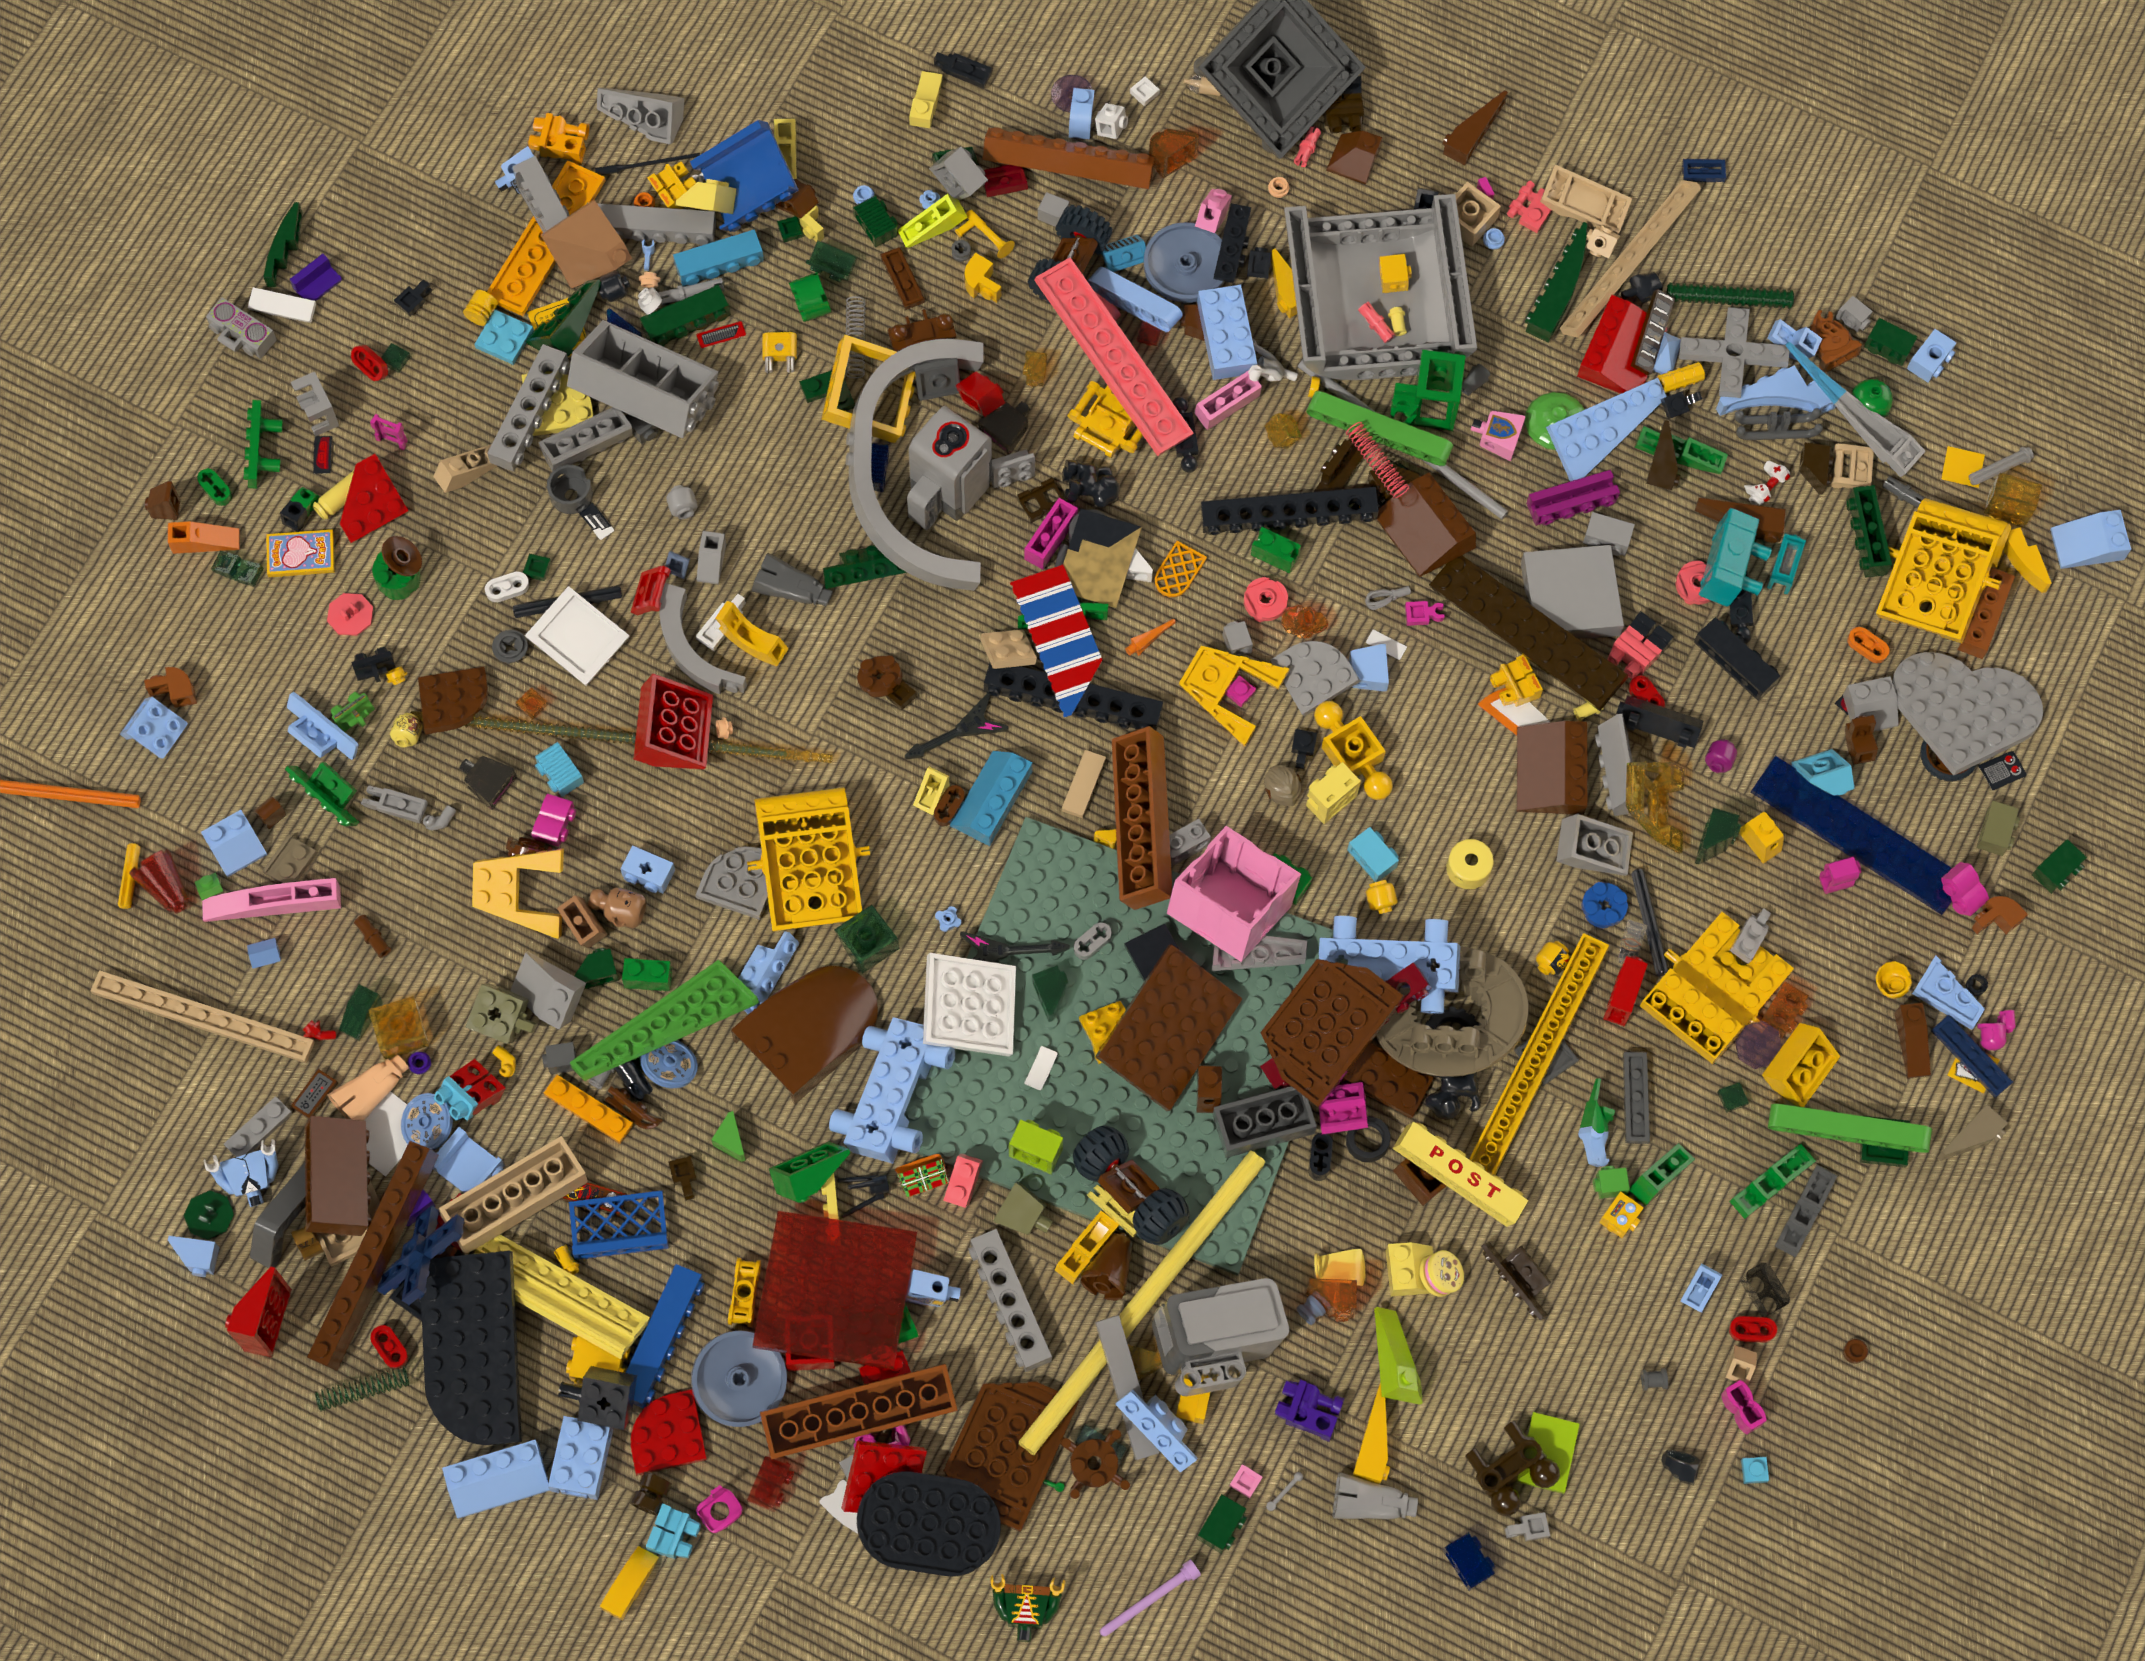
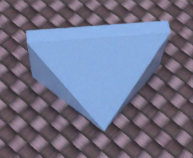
M1664 332L1653 371L1663 374L1674 370L1681 339Z

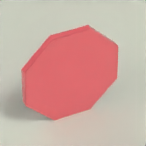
M343 593L329 604L327 622L338 635L358 636L371 626L373 606L362 594Z

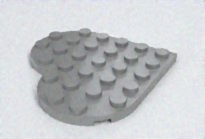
M1923 652L1912 655L1902 661L1893 675L1892 683L1897 695L1898 709L1953 776L2029 739L2036 732L2042 720L2043 705L2035 688L2023 676L2005 669L1987 667L1971 671L1962 661L1948 655Z

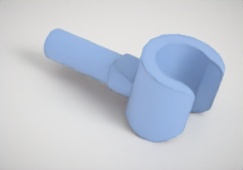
M644 239L642 241V250L645 254L644 270L649 271L650 258L655 253L654 240H652L651 246H645Z

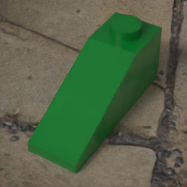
M1678 1143L1638 1178L1630 1188V1192L1642 1204L1647 1206L1695 1158Z

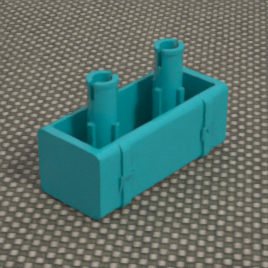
M1733 508L1726 512L1717 524L1716 531L1713 534V542L1707 565L1700 583L1699 596L1726 607L1733 602L1742 589L1758 596L1763 582L1745 576L1750 555L1767 561L1772 551V548L1754 542L1759 519Z

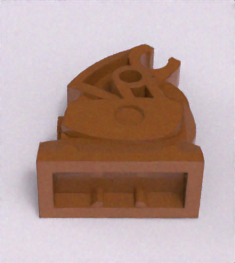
M1818 310L1810 330L1822 338L1816 354L1821 359L1819 368L1826 373L1857 357L1862 344L1857 340H1853L1849 331L1841 323L1833 320L1832 312L1829 311L1827 318L1824 319L1821 317L1822 310Z

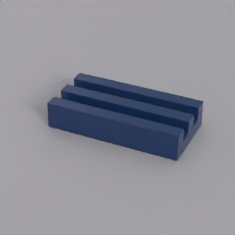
M1683 159L1682 174L1685 181L1725 182L1726 180L1725 160ZM1688 167H1721V169H1688Z

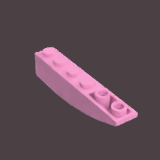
M336 878L267 885L212 896L202 900L203 921L340 909V886Z

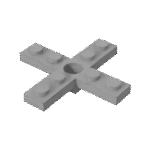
M1728 307L1725 340L1681 337L1679 359L1722 363L1719 396L1741 398L1744 364L1788 368L1789 349L1786 345L1746 342L1750 309Z

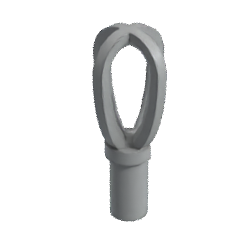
M1409 586L1395 590H1374L1367 594L1365 603L1371 610L1379 609L1389 604L1392 600L1410 595L1411 590ZM1389 596L1388 598H1385L1377 602L1369 601L1373 598Z

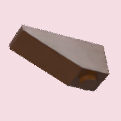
M1923 1003L1900 1005L1894 1015L1907 1079L1928 1077L1931 1075L1927 1022Z

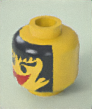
M1554 941V943L1547 942L1536 956L1539 971L1545 975H1559L1570 960L1567 947L1558 941Z

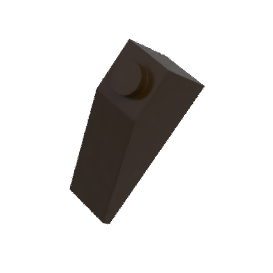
M1664 420L1646 484L1672 490L1673 486H1678L1680 474H1677L1678 467L1669 421Z

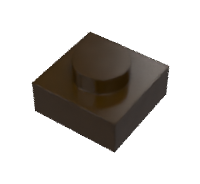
M902 680L900 685L898 686L897 684L893 688V692L887 695L886 698L900 710H903L917 697V692Z

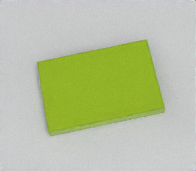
M1533 1412L1527 1437H1534L1547 1455V1458L1555 1461L1560 1469L1558 1482L1552 1487L1542 1489L1564 1494L1579 1423ZM1533 1448L1527 1449L1524 1453L1527 1459H1533L1537 1455V1451ZM1530 1472L1517 1481L1522 1484L1538 1487L1532 1482Z

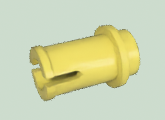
M1394 307L1389 310L1388 317L1391 319L1395 336H1402L1407 333L1404 322L1405 311L1401 307Z
M1588 702L1573 708L1574 715L1578 721H1582V719L1595 713L1600 714V711Z

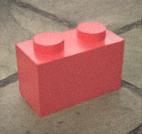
M962 1153L957 1156L943 1201L964 1208L970 1204L983 1160Z

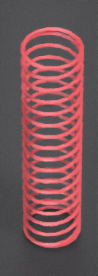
M1362 422L1355 423L1346 431V435H1349V439H1352V443H1355V447H1358V451H1361V455H1364V459H1367V463H1370L1369 466L1373 467L1372 470L1376 471L1375 474L1379 475L1378 478L1381 479V482L1384 483V486L1387 487L1393 498L1400 497L1409 489L1408 484L1400 487L1404 484L1405 480L1400 481L1402 476L1397 477L1399 472L1394 473L1396 468L1391 469L1393 464L1388 465L1390 460L1385 461L1387 456L1382 457L1384 452L1379 453L1382 448L1376 449L1379 444L1373 445L1376 440L1369 442L1373 436L1366 438L1370 432L1363 434L1367 430V428L1362 429L1364 424ZM1361 423L1352 432L1347 433L1353 426ZM1358 432L1353 438L1350 437L1352 434ZM1361 436L1356 442H1353L1355 438ZM1365 439L1359 446H1356L1357 442ZM1372 452L1369 457L1365 458L1366 454ZM1375 456L1370 462H1368L1369 458ZM1378 460L1373 466H1371L1372 462ZM1381 464L1376 470H1374L1375 466ZM1384 468L1379 474H1377L1378 470ZM1387 472L1382 478H1380L1381 474ZM1390 476L1385 482H1383L1384 478ZM1394 479L1388 486H1386L1387 482ZM1397 483L1392 489H1388L1390 486ZM1400 487L1395 493H1391L1393 490ZM1406 487H1408L1402 494L1394 497L1396 494L1400 493Z

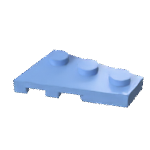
M1935 956L1912 994L1944 1014L1950 1015L1954 1020L1972 1030L1985 1009L1967 989H1964L1959 984L1954 974L1948 971L1940 963L1941 960Z

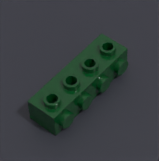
M1875 485L1854 487L1846 499V507L1848 511H1851L1850 525L1852 531H1855L1856 534L1855 548L1860 552V570L1864 571L1865 578L1886 576L1892 566Z

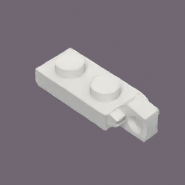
M737 594L731 602L743 614L741 609L746 604L745 598ZM723 602L696 635L698 641L713 651L716 650L726 637L719 630L721 625L715 619L725 604Z

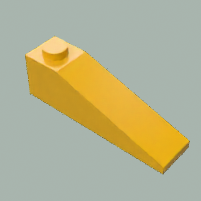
M1381 1383L1377 1389L1352 1475L1380 1484L1382 1480H1387L1390 1467L1386 1466L1388 1461L1385 1397H1382Z

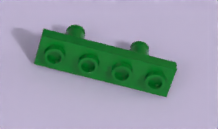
M252 400V408L248 407L247 421H251V427H246V440H250V447H245V460H249L248 467H244L243 480H248V488L257 489V475L260 471L280 472V459L261 458L259 456L260 433L262 434V431L282 433L283 419L263 418L261 416V400Z

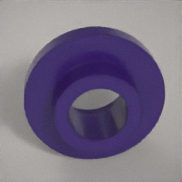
M415 1052L408 1059V1067L414 1074H424L431 1067V1059L425 1052ZM418 1061H424L423 1066H416Z

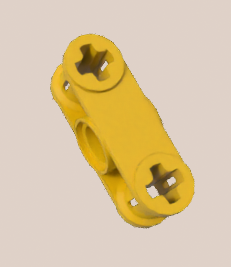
M737 1257L728 1325L738 1323L752 1327L761 1260L752 1262L744 1261L742 1258ZM747 1287L751 1289V1293L748 1297L742 1298L738 1295L739 1290Z

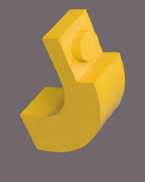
M726 601L715 618L721 625L719 630L731 642L763 662L778 666L788 651V647L779 636L767 633L753 625L743 616L733 602Z

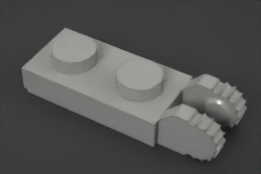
M368 786L366 792L380 797L379 802L370 799H363L361 802L367 808L416 823H421L428 802L424 799L373 786Z

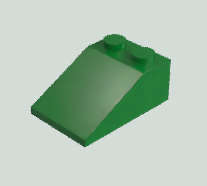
M828 1141L769 1168L776 1194L797 1203L809 1200V1196L817 1193L848 1157L850 1150Z

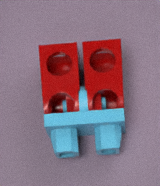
M474 1058L443 1080L441 1087L435 1093L434 1100L439 1105L448 1102L451 1105L449 1113L455 1120L465 1118L468 1121L485 1107L498 1103L505 1087L492 1074L488 1076L489 1071ZM473 1069H477L480 1075L476 1076L473 1073ZM490 1084L495 1086V1091H492L489 1088Z

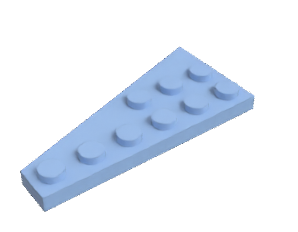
M1659 378L1546 427L1570 482L1584 478L1662 403L1660 399L1667 396Z

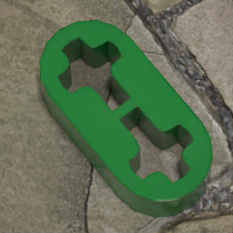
M207 468L198 473L197 481L200 487L216 505L225 506L231 501L232 494L229 487L215 471ZM204 478H211L213 484L210 485ZM217 489L225 494L223 498L217 495Z

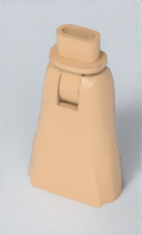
M397 1055L392 1060L386 1059L385 1063L381 1062L370 1067L367 1071L335 1089L327 1096L346 1119L365 1120L385 1096L393 1090L399 1079L403 1077L402 1074L409 1067Z

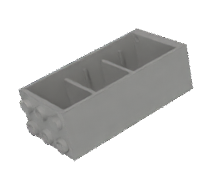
M602 320L572 352L567 387L680 438H684L688 432L693 431L698 420L702 421L706 411L713 408L716 400L714 393L718 388L719 381H717L718 371Z

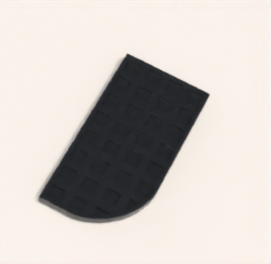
M513 1251L432 1258L429 1265L430 1273L426 1282L427 1290L421 1298L424 1382L429 1406L445 1429L464 1441L477 1445L522 1442Z

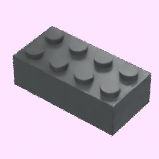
M1292 1086L1217 1106L1213 1109V1119L1225 1158L1313 1135L1317 1127L1309 1100Z

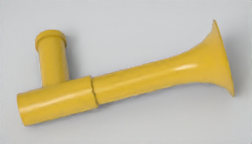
M969 210L966 213L968 221L958 229H955L956 234L961 238L963 234L976 226L998 248L997 256L1000 259L1008 256L1015 246L1014 241L1006 242L999 238L973 210Z

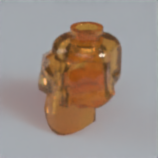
M1296 605L1287 607L1283 611L1281 619L1282 626L1287 633L1304 639L1312 637L1313 633L1323 632L1329 625L1325 615L1322 612H1317L1311 606Z

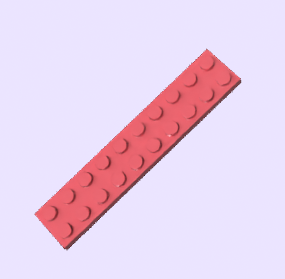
M1071 257L1036 276L1034 279L1036 284L1156 455L1160 456L1194 434Z

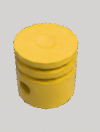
M478 289L463 310V314L471 322L485 326L497 307L498 301L491 294Z

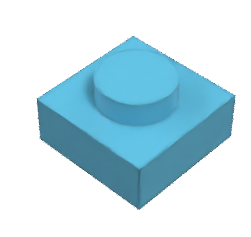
M1766 1457L1742 1458L1744 1484L1765 1483L1769 1481Z

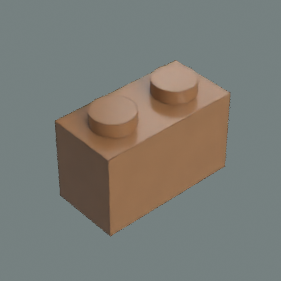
M575 895L557 908L581 946L590 948L607 936L604 928L584 898Z

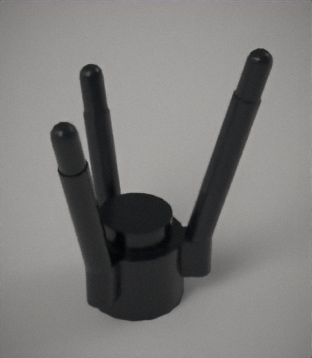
M877 1174L873 1176L838 1178V1183L862 1182L848 1185L849 1190L868 1187L870 1194H875V1196L842 1213L841 1218H845L877 1200L885 1199L884 1193L889 1192L886 1175L879 1176Z

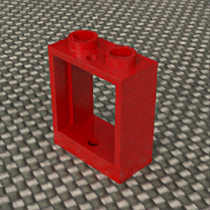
M1636 956L1625 957L1603 1019L1625 1027L1632 1013L1648 965L1641 958Z

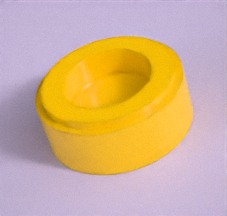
M1311 377L1307 397L1312 398L1314 392L1319 390L1320 377Z

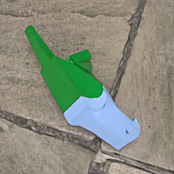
M1599 1078L1595 1079L1590 1099L1586 1102L1578 1133L1585 1147L1588 1164L1596 1167L1606 1166L1610 1160L1606 1159L1605 1144L1609 1133L1608 1123L1613 1120L1615 1113L1613 1109L1598 1105L1601 1083Z

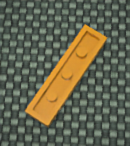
M559 1075L554 1077L544 1091V1096L621 1144L633 1127L631 1121Z

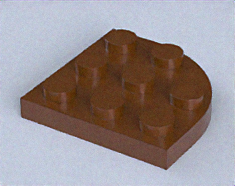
M485 667L418 677L425 735L450 731L465 726L486 705L488 685Z

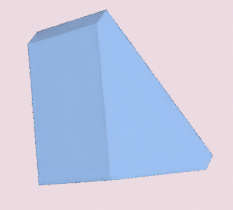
M1701 1263L1691 1279L1681 1302L1702 1312L1722 1274Z

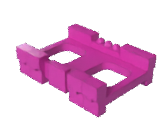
M375 414L370 424L375 429L374 435L376 440L388 439L398 443L399 448L404 450L408 440L404 434L402 423L398 422V424L381 419L378 414ZM383 424L389 425V426L393 427L394 429L389 428V427H386V426H384Z

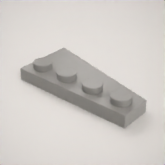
M1264 936L1242 962L1215 945L1212 971L1305 964L1307 941Z

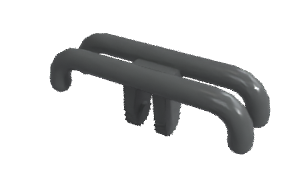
M1815 408L1808 414L1790 415L1789 411H1784L1783 415L1771 412L1770 415L1743 416L1742 411H1737L1735 413V420L1738 423L1745 425L1767 424L1768 431L1748 432L1745 431L1744 427L1740 426L1736 430V435L1743 440L1815 437L1823 430L1821 424H1816L1814 428L1807 430H1788L1790 423H1806L1816 420L1820 416L1821 410Z

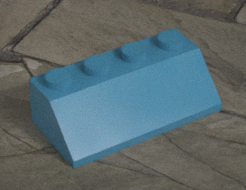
M992 751L952 820L950 827L990 846L1032 774V762L1011 752Z

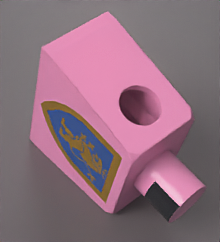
M1490 411L1487 422L1474 418L1471 431L1482 434L1481 447L1511 461L1525 416Z

